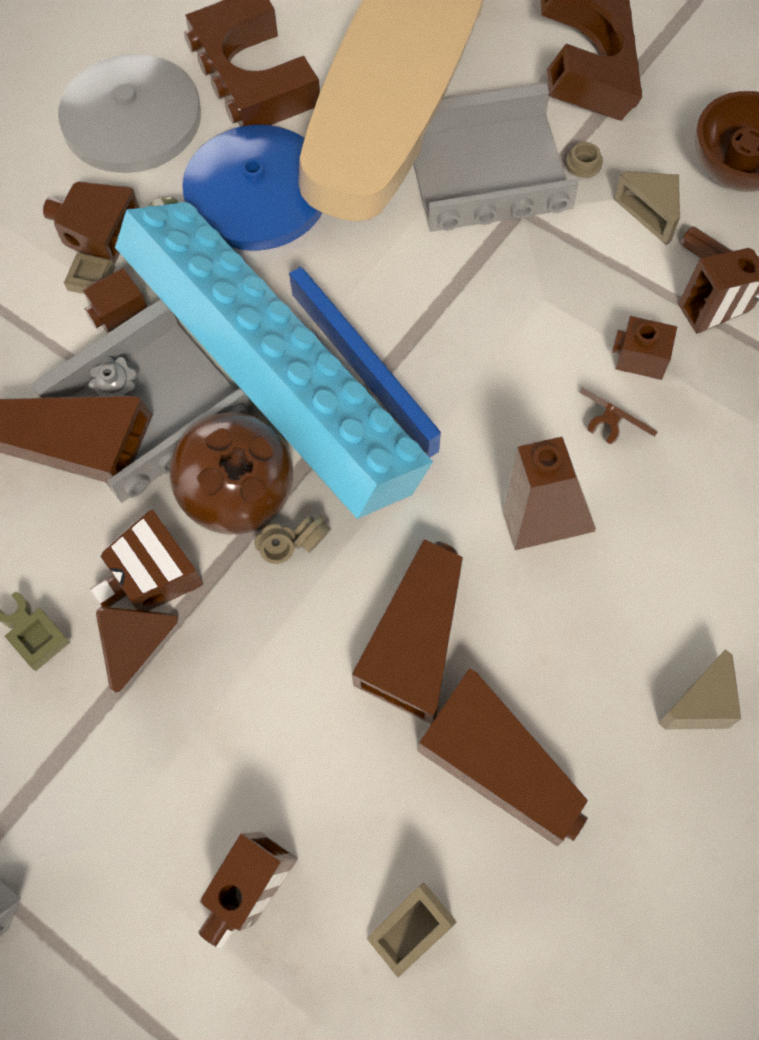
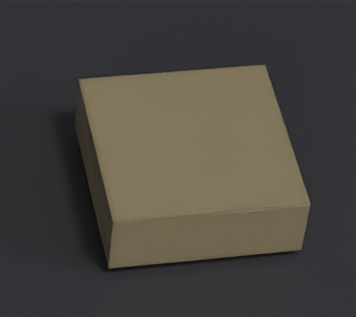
M77 252L65 278L64 285L68 291L84 294L83 290L94 282L113 274L115 269L114 263L110 259Z

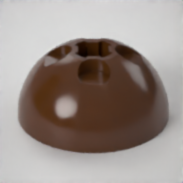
M757 91L732 92L716 98L705 107L697 123L695 143L701 165L714 181L735 191H759V92Z
M218 413L198 421L181 437L171 458L170 483L180 508L195 523L216 533L228 535L244 534L265 526L283 509L293 485V463L284 440L269 424L245 413ZM231 457V459H230V460H227L224 464H222V463L220 462V461L224 462L226 459H228V458ZM240 459L245 463V465H246V467H248V469H245V467H244L243 463L240 461Z

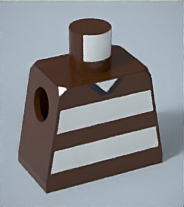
M744 248L699 259L678 303L696 334L743 315L755 307L759 300V257L753 249Z
M151 509L102 552L100 557L112 575L92 587L91 591L102 607H111L128 596L136 610L149 611L199 588L203 583L192 563L154 510Z
M262 832L241 833L200 900V903L210 910L211 913L198 931L199 935L211 945L222 949L234 929L241 931L253 926L298 858ZM237 888L241 891L242 894L241 903L238 901L236 897Z

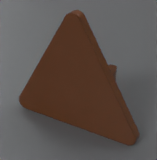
M582 387L579 393L606 408L603 415L596 416L590 421L588 431L594 434L600 424H609L611 434L606 440L607 443L612 445L618 440L620 436L619 424L623 418L654 437L658 433V431Z
M100 607L96 611L109 688L114 692H120L177 624V616L171 613Z

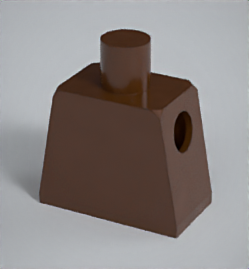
M78 181L72 185L65 200L48 197L43 206V215L46 219L54 221V226L65 246L82 254L110 259L115 264L120 255L115 246L126 210L139 208L133 188Z

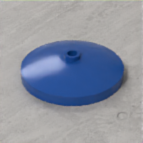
M248 125L218 134L196 151L184 173L182 188L185 202H189L194 206L198 213L213 229L218 231L220 236L233 249L260 251L286 245L308 232L322 215V212L311 207L301 196L298 185L300 155L305 138L285 128L272 125Z

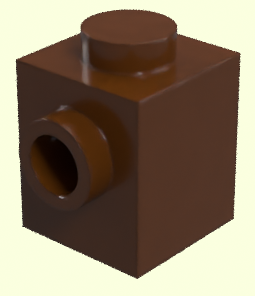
M124 268L97 280L83 290L89 306L84 308L85 313L96 329L102 326L107 334L147 308L143 294Z
M630 316L625 331L618 329L614 340L612 353L619 354L615 370L662 380L671 360L678 326Z

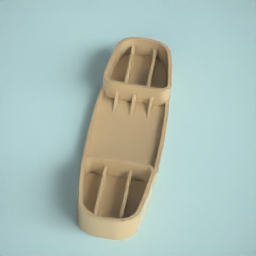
M484 0L362 1L338 48L324 81L306 131L300 155L298 185L301 196L311 207L322 213L349 221L369 220L383 211L420 154L423 135L440 106L458 68L476 20L480 17Z

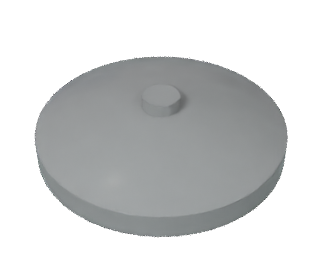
M127 54L99 61L78 74L62 95L58 108V119L67 145L83 162L109 172L133 173L158 167L178 156L191 143L198 131L201 120V107L192 79L176 64L152 55Z

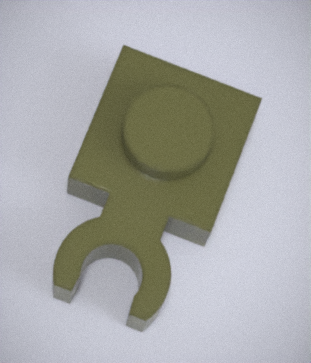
M14 592L11 596L18 603V608L11 615H6L0 609V622L6 627L14 628L5 635L6 639L34 671H37L71 642L40 607L31 614L29 602L20 593Z

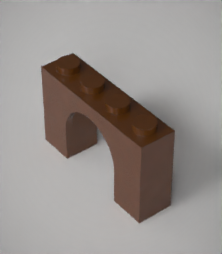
M223 0L185 14L188 30L184 31L187 45L192 53L197 51L201 70L205 76L210 74L212 77L211 84L218 99L224 98L227 114L233 124L238 122L240 127L248 125H273L315 108L320 94L319 79L304 55L275 67L259 71L241 69L230 63L232 58L240 51L278 36L275 9L269 0Z
M540 0L542 16L581 31L590 38L601 54L598 55L566 43L547 68L549 97L622 121L632 108L639 104L643 97L630 0Z

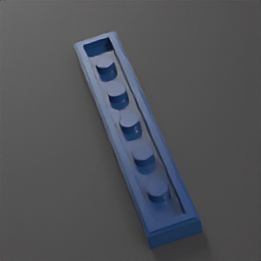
M301 267L290 272L292 296L410 438L419 444L429 458L437 454L440 449L441 431L309 274Z

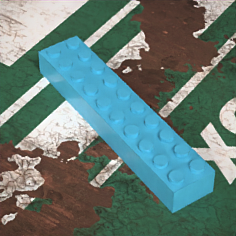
M178 202L175 204L126 210L115 248L357 519L414 494L433 461L421 449L419 444L412 440L394 421L393 417L367 392L366 388L316 338L315 334L267 286L266 282L226 243L218 231L210 226L194 206L189 202Z

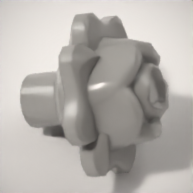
M105 357L100 365L90 370V375L94 379L88 383L89 388L97 392L99 397L125 396L136 389L133 380L136 379L137 373L128 367L123 357H119L115 361L111 357Z

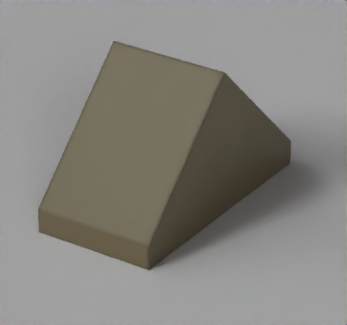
M625 171L620 175L614 200L665 245L669 244L672 241L680 219L679 174Z
M725 649L658 724L664 729H729L741 719L733 655Z
M423 882L367 937V940L394 974L400 977L442 938L457 921Z

